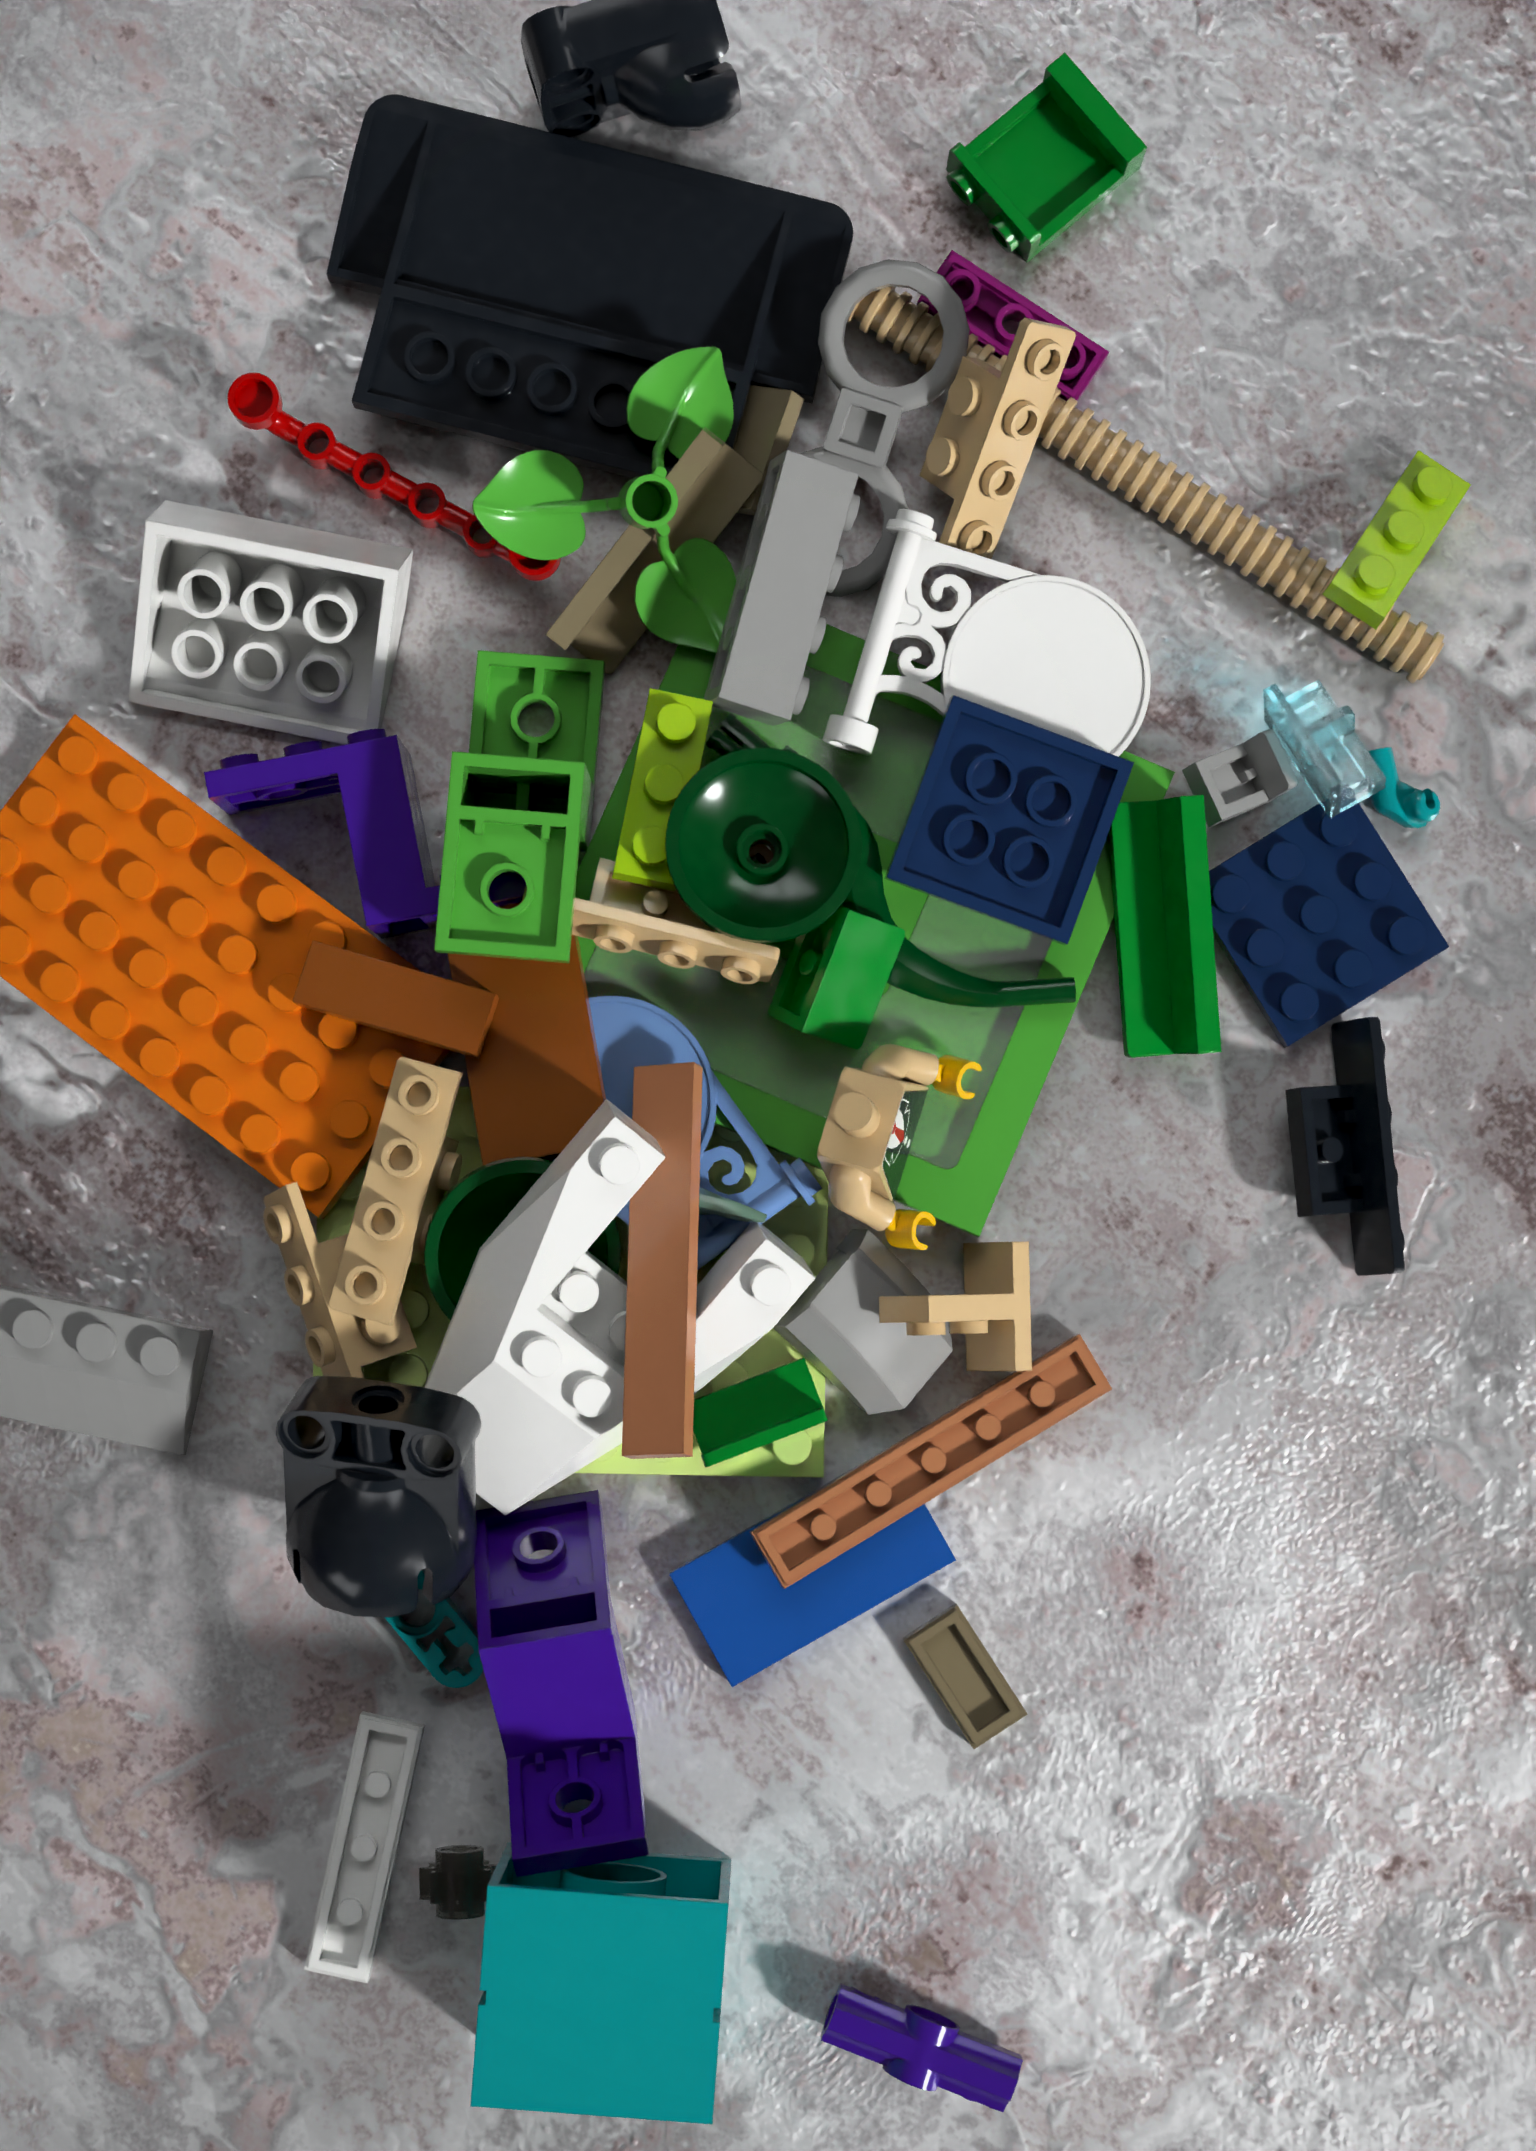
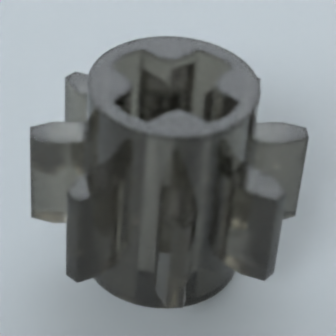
M451 1845L435 1849V1862L429 1863V1867L419 1868L420 1900H430V1904H436V1917L441 1919L461 1920L484 1916L487 1885L497 1864H489V1860H484V1847Z

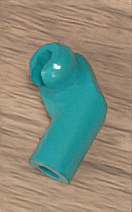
M1392 747L1375 749L1361 754L1371 804L1378 813L1405 828H1421L1426 826L1428 822L1435 820L1440 812L1438 796L1429 788L1422 791L1399 780Z

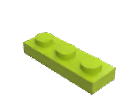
M1418 450L1322 595L1376 630L1471 484Z
M652 688L649 689L612 879L676 891L666 862L665 837L667 823L679 793L687 782L700 770L713 701Z

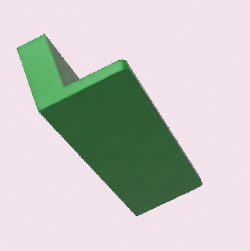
M1204 795L1178 796L1153 801L1120 802L1108 835L1124 1055L1128 1058L1171 1054L1222 1052Z

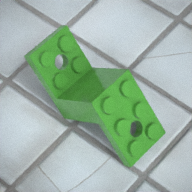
M478 650L469 753L452 751L434 947L437 953L569 963L579 852L587 851L591 839L605 661ZM532 704L546 705L554 713L553 727L548 733L540 737L526 735L521 731L518 724L521 712ZM502 873H516L525 880L527 885L524 900L518 906L511 909H502L495 906L489 896V888L492 881Z

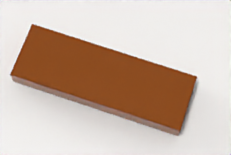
M314 940L312 941L293 998V1002L300 1007L478 1059L481 1057L499 1001V996L490 991Z

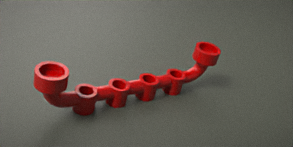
M247 373L238 377L230 386L227 398L228 405L236 420L249 429H266L299 448L305 461L311 467L326 469L332 466L353 477L360 491L365 496L372 499L387 496L410 509L414 520L420 526L425 528L445 527L465 538L469 550L474 555L480 558H490L496 555L510 562L514 570L525 579L532 581L544 580L558 569L561 558L556 560L530 559L510 551L493 538L484 544L475 542L473 540L474 533L478 529L483 528L475 514L448 501L442 489L436 484L429 482L417 484L392 471L388 461L382 455L373 452L361 454L337 441L332 430L325 424L310 423L307 425L282 410V397L276 385L269 377L260 373ZM323 438L329 441L325 451L318 454L309 452V447L314 440ZM372 468L384 470L382 479L377 483L370 484L363 481L364 475L368 470ZM426 498L439 500L438 508L432 513L425 514L418 511L419 504Z

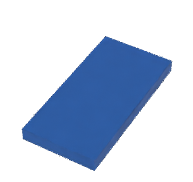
M832 1480L676 1568L669 1575L730 1685L734 1687L956 1561L926 1505L923 1504L783 1589L749 1532L834 1481Z

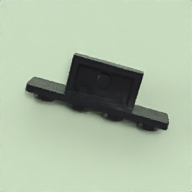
M1365 1017L1333 1023L1331 1033L1337 1085L1285 1090L1298 1217L1349 1213L1356 1274L1358 1276L1403 1273L1405 1270L1403 1253L1405 1240L1400 1223L1397 1193L1398 1173L1394 1163L1391 1133L1392 1111L1388 1102L1384 1064L1385 1044L1382 1039L1380 1019L1378 1017Z

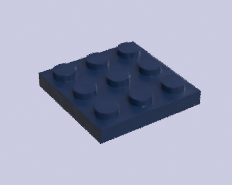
M953 695L950 697L884 879L1057 943L1067 945L1134 762Z
M1349 786L1341 789L1209 871L1213 936L1284 1048L1449 947Z

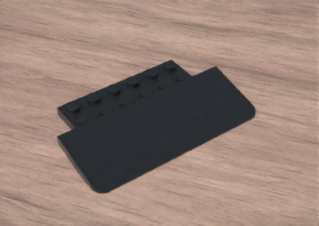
M392 94L383 96L369 106L362 122L326 273L330 283L380 295L352 397L353 406L356 409L526 452L549 450L561 454L574 464L635 478L652 473V451L656 441H649L638 437L630 430L627 423L626 407L634 384L650 367L672 354L691 348L717 347L722 353L724 371L733 399V424L725 443L734 449L751 385L792 390L805 399L804 402L813 403L823 363L818 346L821 313L834 289L843 282L852 246L853 226L847 213L841 207L830 202L403 95ZM667 448L664 453L666 476L679 461Z

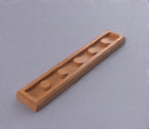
M695 1062L634 1067L632 1120L658 1141L666 1158L633 1195L629 1204L622 1456L630 1459L693 1457L703 1067Z
M1074 1335L1032 1361V1371H1015L749 1533L780 1586L785 1589L1112 1390V1387L1081 1335Z

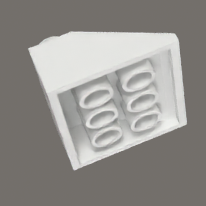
M165 500L145 522L128 702L344 745L348 744L347 736L349 734L369 729H381L406 609L413 549Z

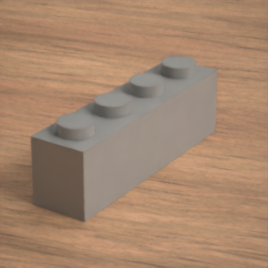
M786 450L770 460L704 696L705 700L713 701L712 707L771 726L791 720L792 714L798 715L801 712L810 685L809 678L803 677L809 653L815 654L826 630V617L820 616L826 592L832 593L835 589L843 568V557L837 555L843 531H850L860 506V496L853 494L859 474L790 450Z

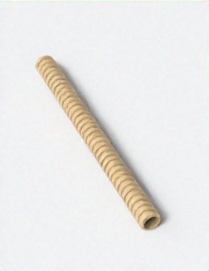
M892 286L873 291L856 304L847 322L851 323L856 319L860 322L859 329L864 333L873 330L877 333L876 340L881 344L888 340L893 343L892 350L895 353L901 354L903 351H906L910 354L909 361L917 365L921 361L926 364V372L932 369L941 352L944 332L939 312L932 316L927 313L929 309L927 304L924 302H920L918 305L913 304L910 293L904 291L899 295L895 292L896 287ZM971 333L968 339L966 357L983 360L1002 372L1007 355H1003L999 359L993 355L995 352L993 346L987 344L982 348L977 344L978 337ZM1056 388L1038 437L1043 439L1041 442L1042 447L1047 450L1051 446L1059 449L1057 456L1062 460L1070 456L1076 460L1074 463L1075 468L1081 471L1084 467H1087L1092 471L1091 478L1095 481H1098L1101 477L1109 481L1107 488L1112 492L1120 488L1126 492L1124 499L1128 502H1132L1134 498L1142 503L1140 509L1145 513H1148L1150 509L1159 513L1157 520L1162 524L1167 519L1176 524L1173 530L1178 534H1181L1183 530L1192 535L1190 541L1195 545L1200 540L1209 545L1206 550L1209 554L1215 555L1217 551L1226 556L1223 563L1231 566L1233 562L1237 563L1242 567L1240 574L1245 577L1250 572L1259 577L1256 584L1264 587L1266 583L1275 588L1273 595L1278 598L1283 594L1291 598L1290 606L1296 609L1301 604L1308 609L1306 616L1314 619L1317 615L1325 620L1323 627L1328 630L1333 626L1341 630L1340 638L1346 641L1351 636L1358 641L1356 648L1364 651L1367 647L1373 650V659L1378 662L1382 661L1383 658L1391 662L1390 670L1396 673L1402 669L1408 673L1406 680L1414 683L1417 679L1421 680L1444 646L1443 634L1436 632L1432 636L1426 632L1428 627L1426 623L1420 621L1415 625L1409 621L1410 613L1404 610L1401 614H1398L1392 610L1394 605L1375 630L1322 595L1340 568H1336L1332 572L1325 567L1327 564L1326 559L1320 557L1315 561L1310 558V549L1303 546L1299 551L1292 546L1293 538L1286 536L1282 540L1275 535L1277 528L1272 525L1267 529L1258 524L1261 519L1260 517L1253 514L1249 519L1242 514L1243 506L1236 504L1232 508L1225 503L1227 496L1222 493L1217 497L1210 494V485L1203 482L1199 487L1192 482L1193 474L1186 472L1182 476L1175 471L1177 464L1172 461L1167 465L1160 462V453L1154 450L1149 455L1142 450L1144 447L1143 442L1136 440L1132 444L1126 440L1127 432L1122 429L1117 433L1109 429L1110 421L1104 418L1099 423L1093 419V410L1086 408L1082 412L1076 408L1077 400L1072 397L1067 401L1059 397L1061 390Z

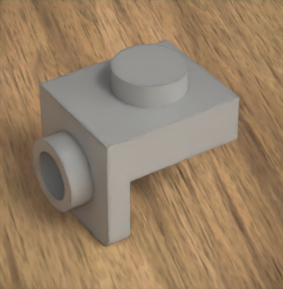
M1273 729L1260 732L1242 744L1196 761L1182 770L1193 795H1204L1205 820L1208 828L1263 806L1298 785L1297 777L1291 767L1289 755L1282 747Z

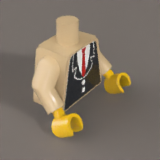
M886 1044L876 1048L864 1060L861 1069L846 1066L843 1068L819 1142L817 1158L829 1182L831 1202L838 1210L877 1231L885 1230L887 1242L893 1247L926 1250L928 1246L920 1243L916 1237L917 1225L935 1226L936 1220L934 1216L926 1211L896 1210L894 1200L928 1092L927 1086L932 1084L935 1090L962 1099H971L975 1096V1093L962 1089V1076L968 1069L981 1071L982 1068L980 1064L960 1057L944 1055L938 1059L936 1055L900 1045Z

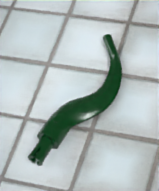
M732 713L722 721L720 729L741 745L742 748L734 744L717 729L705 744L721 756L748 748H772L737 720L736 716ZM787 745V746L783 749V750H787V751H791V752L797 753V752H796L794 749H792L789 745ZM855 808L862 836L861 862L853 887L842 905L897 926L891 918L884 895L882 866L877 841L868 822ZM907 938L903 940L887 981L888 984L921 998L965 1007L997 1008L1074 1003L1076 1001L1074 977L1015 981L982 979L960 972L937 961L918 949Z

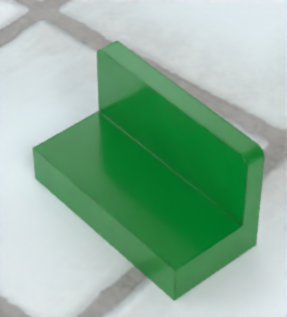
M841 905L819 927L795 939L767 1015L803 1033L853 1049H860L905 938V930Z
M804 1357L694 1399L693 1432L701 1450V1458L705 1468L828 1421Z

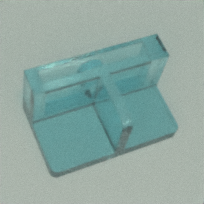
M1320 680L1311 683L1286 698L1275 683L1263 689L1265 723L1269 729L1275 731L1290 760L1329 818L1338 815L1385 788V775L1355 733V713L1348 705L1338 708Z

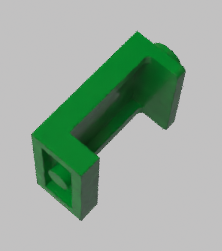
M1063 53L1045 69L1041 84L964 147L959 142L949 150L946 167L949 174L946 176V179L952 191L964 204L971 206L975 203L990 220L987 223V227L995 241L1008 253L1016 250L1027 263L1139 170L1147 146L1069 56Z

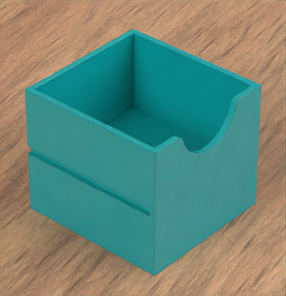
M507 1842L487 1885L479 1988L480 1991H483V1994L478 2004L470 2106L713 2124L731 1859L649 1853L646 1856L516 1877L512 1861L511 1842Z

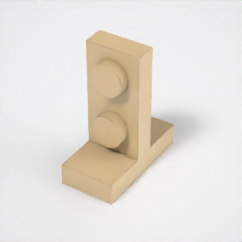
M1029 1241L963 1243L964 1294L879 1296V1323H906V1335H946V1322H949V1334H965L966 1371H1032Z

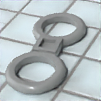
M887 259L858 268L834 289L821 313L818 346L825 372L839 389L840 395L824 445L800 454L859 474L858 477L865 480L879 497L884 515L882 536L872 554L857 566L842 570L835 589L832 593L826 592L825 596L843 597L864 591L885 576L897 537L886 530L888 520L896 518L898 509H908L902 485L886 466L902 414L928 406L947 391L956 377L962 357L967 356L970 329L962 300L943 276L918 262ZM890 286L910 288L928 298L939 312L944 331L941 352L932 369L916 382L897 388L878 386L861 377L850 364L844 345L846 322L856 304L871 292Z

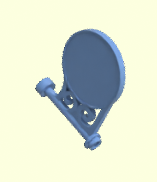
M597 996L589 998L606 1099L631 1119L634 1067L695 1062L703 1067L700 1150L701 1188L766 1214V1221L800 1196L803 1197L809 1206L816 1202L812 1196L820 1191L822 1187L799 1157L791 1164H788L786 1160L778 1164L713 1073L709 1060L697 1039L678 1019L651 1003L624 996ZM717 1105L749 1148L757 1165L756 1178L752 1185L740 1193L728 1195L719 1192L709 1181V1170L715 1162L721 1160L731 1163L732 1171L722 1177L724 1185L731 1186L737 1184L743 1178L745 1164L741 1155L732 1148L718 1146L706 1151L714 1131ZM630 1200L616 1215L628 1225ZM699 1215L697 1270L727 1250L751 1222L733 1220L718 1215Z

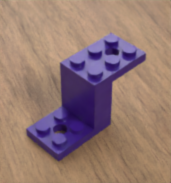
M385 729L363 730L349 734L347 736L348 744L323 749L322 742L320 741L301 742L284 747V757L259 761L258 754L234 755L219 761L221 769L204 772L209 799L229 815L341 794L366 926L381 939L436 928L440 885H435L411 755L397 735L386 737ZM511 872L498 875L492 881L489 888L491 902L497 907L522 902L524 890L527 886L525 880L520 875Z
M598 1490L529 1501L506 1516L495 1507L476 1510L477 1545L474 1557L478 1651L507 1760L511 1850L516 1877L649 1855L635 1707L610 1597L603 1512ZM536 1551H553L544 1558L529 1559L530 1554ZM575 1800H588L592 1802L590 1806L580 1812L568 1813L563 1811L568 1803Z

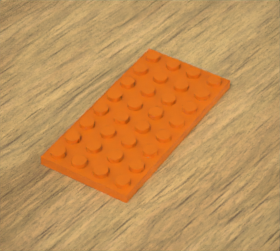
M74 714L0 811V977L277 1187L281 1188L297 1182L306 1209L318 1218L324 1219L370 1158L397 1060L400 1057H406L439 1066L450 1050L297 1006L293 1002V998L312 941L314 940L417 971L420 970Z

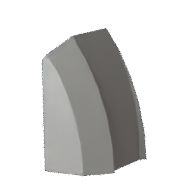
M852 1229L837 1246L836 1249L838 1251L773 1328L868 1415L905 1409L953 1351L951 1334H949V1322H946V1335H906V1323H879V1296L931 1294L868 1229Z

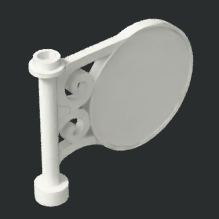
M898 509L896 518L889 519L886 530L897 537L843 716L835 714L829 716L823 741L847 751L871 755L879 729L868 724V719L875 696L878 693H896L913 697L926 703L942 716L945 714L950 697L955 695L1119 757L1132 742L1142 725L1149 703L1151 673L1147 651L1139 631L1126 612L1105 593L1082 581L1064 576L1040 575L936 542L937 533L932 530L935 521L933 518L917 511ZM938 565L957 567L1005 582V584L985 594L971 607V589L966 581L956 574H944L936 578L929 588V597L931 601L938 602L942 598L944 589L949 588L954 592L956 604L952 610L939 612L929 607L923 598L921 587L924 574L929 569ZM956 625L947 646H945L942 636L935 629H948ZM903 637L917 638L930 647L933 659L931 665L926 669L914 668L911 661L919 659L921 651L917 647L910 646L905 648L898 657L897 667L902 676L882 675L893 640ZM940 673L941 693L925 684L936 678Z

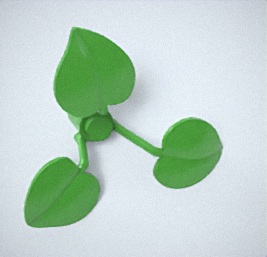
M698 347L677 352L654 364L639 377L629 394L626 411L630 430L642 439L656 441L652 451L651 474L629 480L622 487L618 497L580 501L584 483L576 466L559 453L549 450L530 451L516 456L497 472L489 484L473 500L472 510L482 527L499 544L521 556L536 560H556L568 556L580 548L586 534L585 523L581 513L619 510L621 516L629 525L639 529L653 528L656 532L658 553L663 561L649 564L638 576L634 596L638 616L649 631L669 643L717 653L736 585L734 570L724 552L715 544L703 538L689 539L672 553L668 538L670 527L667 524L676 513L678 496L672 483L665 478L667 474L664 468L666 448L673 456L680 459L705 427L722 441L726 442L733 424V399L724 371L722 353L717 347Z

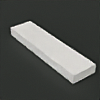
M362 1711L360 1714L304 1970L368 1983L370 1979L425 1724Z

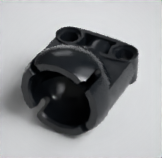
M591 0L575 6L567 5L547 8L529 17L522 25L521 45L525 65L548 132L574 137L594 129L600 123L631 113L639 119L668 130L701 131L723 124L740 112L742 105L736 72L730 63H720L719 57L725 55L728 51L729 42L716 0Z
M314 1376L304 1381L278 1420L276 1436L283 1448L287 1526L286 1554L298 1583L303 1584L305 1591L312 1599L325 1608L352 1616L394 1617L411 1613L416 1609L418 1602V1575L423 1569H425V1578L422 1593L433 1605L451 1597L468 1578L474 1563L477 1545L475 1440L480 1433L482 1424L480 1415L473 1404L463 1397L419 1386L357 1377Z

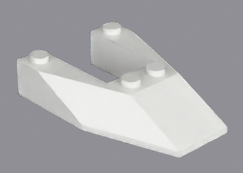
M607 1099L480 1247L424 1388L463 1397L473 1404L478 1411L482 1424L480 1433L475 1440L476 1494L505 1516L622 1443L627 1281L587 1250L666 1157L658 1141ZM751 1222L697 1285L694 1395L767 1334L815 1279L804 1258L760 1222Z

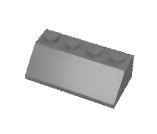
M0 1285V1417L186 1455L213 1329Z

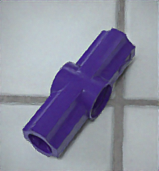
M841 1983L833 1996L820 2035L823 2042L882 2064L885 2072L906 2084L927 2091H936L937 2087H940L967 2100L983 2104L990 2109L1004 2112L1008 2102L1011 2101L1023 2062L1020 2054L960 2031L958 2024L939 2013L916 2005H906L904 2009L879 1997L871 1996Z

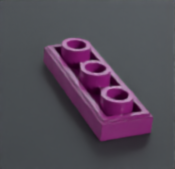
M951 250L936 273L945 278L962 300L970 329L969 335L972 333L977 336V344L982 348L989 344L995 348L993 355L999 359L1003 355L1008 356L1016 334H1010L1005 331L1002 324L1010 320L1020 323L1022 319L1030 318L1065 326L1075 332L1076 337L1057 388L1061 390L1059 397L1067 401L1072 397L1079 401L1107 359L1109 351ZM921 295L917 305L920 302H924L929 306L927 313L932 316L937 314L938 311L929 299Z

